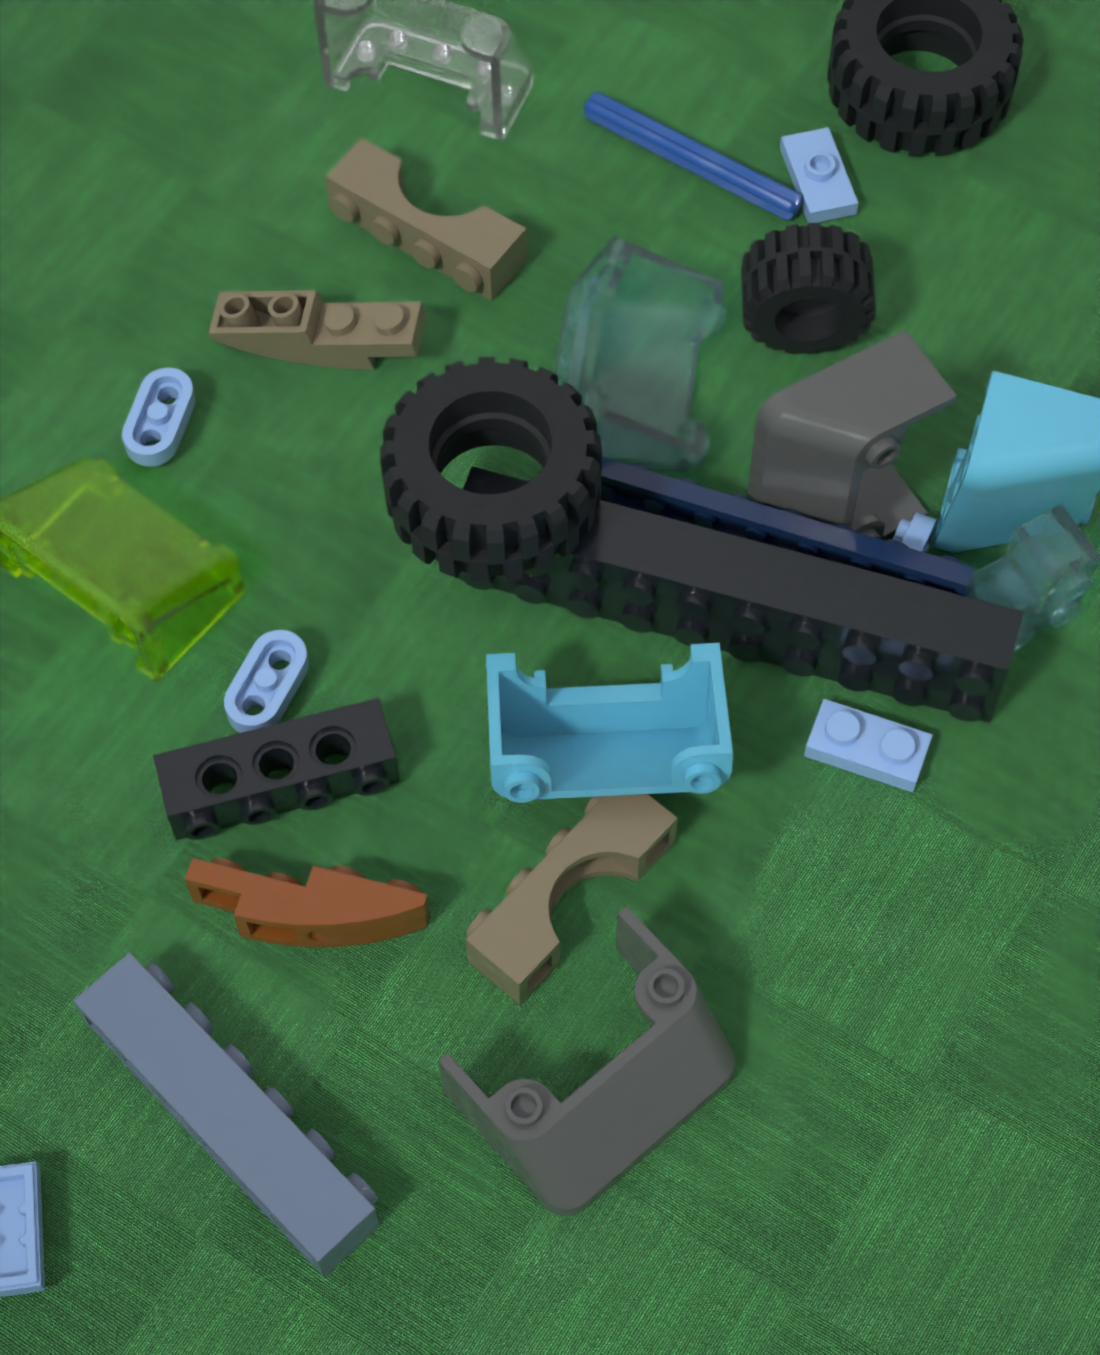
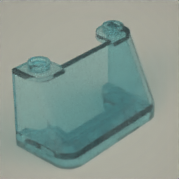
M616 236L606 244L578 276L568 294L563 312L554 373L558 375L559 386L565 382L572 385L582 395V405L585 404L591 408L597 421V433L601 435L603 457L628 465L636 463L647 468L685 472L693 465H699L709 448L710 438L705 434L704 422L689 418L699 344L709 334L715 335L725 319L726 307L722 305L725 282Z

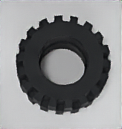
M808 223L807 226L794 224L785 226V230H773L765 234V239L756 240L750 245V251L744 253L741 266L742 316L746 331L751 332V338L756 342L765 343L766 347L772 350H785V353L819 354L821 351L827 350L830 352L840 349V346L843 344H852L858 340V335L866 334L871 328V322L875 321L876 317L873 258L870 255L869 246L866 242H860L857 234L852 231L842 232V227L835 225L825 227L820 226V223Z

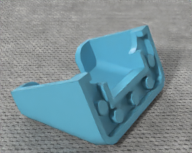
M992 371L985 390L986 396L981 415H978L975 421L970 445L967 450L958 448L954 457L932 548L958 553L1072 533L1079 523L1085 525L1088 523L1095 497L1100 490V398Z
M720 643L690 644L691 656L683 667L673 671L672 664H661L660 683L546 688L545 670L534 671V678L525 675L517 667L515 653L486 654L491 784L494 791L510 801L525 803L538 799L679 792L705 794L716 790L729 780L733 762Z

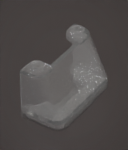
M446 0L313 1L324 85L347 91L352 78L369 73L370 79L379 81L386 67L390 64L470 89L467 95V109L480 112V134L501 141L504 140L533 84L531 60L505 20L495 15Z

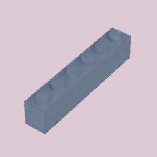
M129 952L73 1000L82 1019L325 1278L380 1226L376 1209L373 1207L378 1201V1197L358 1174L352 1172L346 1178L331 1163L336 1154L318 1132L311 1128L304 1135L289 1119L295 1114L293 1108L273 1086L270 1085L264 1092L249 1077L254 1072L252 1065L234 1045L230 1043L222 1049L211 1038L209 1034L214 1030V1027L197 1006L190 1002L183 1008L169 994L175 987L154 962L151 961L143 967Z

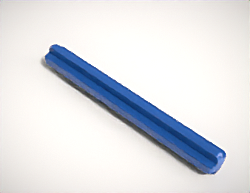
M599 91L593 92L585 102L584 116L588 120L786 221L793 220L799 212L803 197L800 193Z

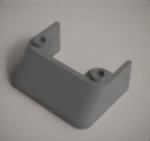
M906 329L776 392L764 402L756 415L747 497L759 504L776 509H792L804 517L830 525H846L857 533L886 540L895 535L902 518L912 521L916 512L928 516L926 509L891 464L901 452L900 445L904 440L906 428L955 403L957 395Z
M627 906L617 913L616 950L639 973L635 982L634 998L639 1011L652 1026L560 1103L543 1084L531 1079L513 1080L488 1098L449 1053L438 1060L443 1093L540 1203L557 1215L571 1216L587 1209L723 1091L730 1083L734 1072V1051L692 974Z

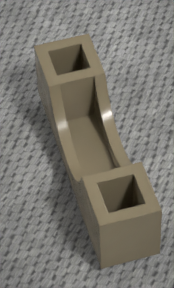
M362 137L325 176L329 209L340 220L347 223L353 222L371 232L381 243L388 246L394 245L410 254L423 267L428 269L434 268L454 279L461 288L468 292H477L493 301L527 261V231L525 227L485 205L469 213L457 216L433 215L416 208L404 196L405 185L402 159Z
M649 794L592 797L585 808L584 813L586 815L573 829L568 826L562 828L548 844L546 857L533 870L530 867L522 869L509 884L506 890V895L508 896L493 911L490 908L481 911L469 925L466 931L467 938L465 939L468 962L520 1006L560 965V941L554 932L550 919L557 902L563 894L575 884L596 876H619L638 882L676 842L678 817Z

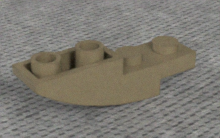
M317 290L219 292L208 335L211 340L224 345L282 361L340 369L374 370L377 357L418 356L427 313L421 301L323 303Z

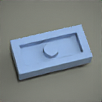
M823 699L806 744L804 756L913 793L933 734Z

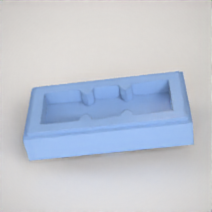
M829 127L782 136L780 151L794 188L803 197L801 206L807 222L818 223L857 215L858 201Z
M36 1161L0 1166V1297L45 1291L40 1166Z

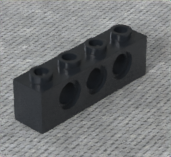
M379 698L153 755L167 817L176 840L184 838L191 840L209 838L222 828L241 823L247 825L263 824L272 820L280 813L299 808L303 810H317L329 805L333 799L356 793L362 796L374 795L384 791L389 785L400 782L396 755ZM334 754L347 756V759L340 764L328 765L323 763L328 756ZM285 768L291 770L290 774L282 779L273 780L267 778L268 774L276 769ZM221 783L235 784L227 793H210L215 786Z

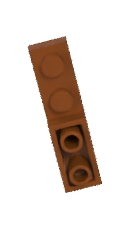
M192 858L185 877V882L193 902L234 912V918L241 938L271 944L299 947H342L369 944L401 937L427 928L431 917L428 895L421 893L420 889L401 880H389L385 884L365 879L360 872L346 866L336 865L332 866L331 869H326L313 865L305 887L301 886L298 880L286 874L271 872L266 877L246 872L241 865L227 859L214 858L211 862Z

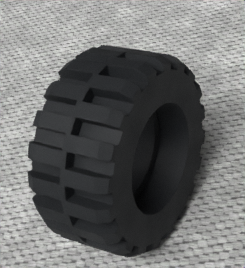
M845 0L842 4V11L837 14L833 27L827 73L828 93L831 102L836 108H839L838 115L849 127L856 126L858 136L869 143L874 139L880 142L881 149L895 153L896 149L909 151L908 156L922 157L924 152H934L935 157L951 154L955 147H959L962 151L978 143L979 137L985 138L996 130L999 121L1006 117L1010 109L1023 55L1022 46L1024 39L1022 29L1017 23V16L1008 3L1001 4L1002 0ZM905 51H926L941 55L958 67L937 72L921 71L904 66L890 56Z
M492 356L478 357L477 364L464 366L462 360L445 366V373L436 376L432 372L416 382V393L409 390L402 395L395 404L396 414H392L387 418L382 431L383 444L380 446V464L388 516L393 518L394 530L401 541L408 545L412 543V551L416 557L425 564L430 565L434 560H437L439 562V571L455 578L459 577L460 572L471 574L473 582L490 583V576L505 575L506 582L523 579V571L534 568L536 573H541L553 567L556 554L563 558L567 557L579 546V535L583 536L589 533L595 521V508L600 505L602 446L601 435L597 433L595 416L590 407L585 404L582 405V395L572 385L565 382L559 386L558 375L541 366L537 371L528 369L527 361L510 358L509 364L496 363L495 357ZM483 446H506L520 450L533 457L543 467L542 471L526 485L500 494L469 492L453 485L441 475L443 469L454 458L466 451Z

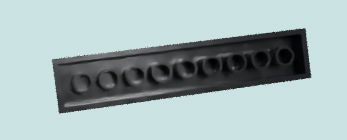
M471 466L463 490L478 494H500L518 489L530 481ZM600 500V505L595 508V521L589 533L583 536L579 535V546L569 556L563 558L556 554L553 567L541 573H536L534 568L523 571V579L506 582L505 575L490 576V583L473 582L471 574L460 572L459 577L456 578L463 580L467 585L476 589L488 590L493 588L515 594L519 599L527 603L541 604L544 602L563 607L582 618L600 617L621 623L624 627L634 632L647 633L651 631L670 636L689 647L690 644L720 643L721 651L729 652L731 656L741 661L766 662L783 667L787 672L796 676L809 677L814 675L836 681L842 687L851 691H873L891 696L899 703L907 706L918 707L924 705L947 711L951 716L968 722L980 720L991 723L1009 671L1024 612Z

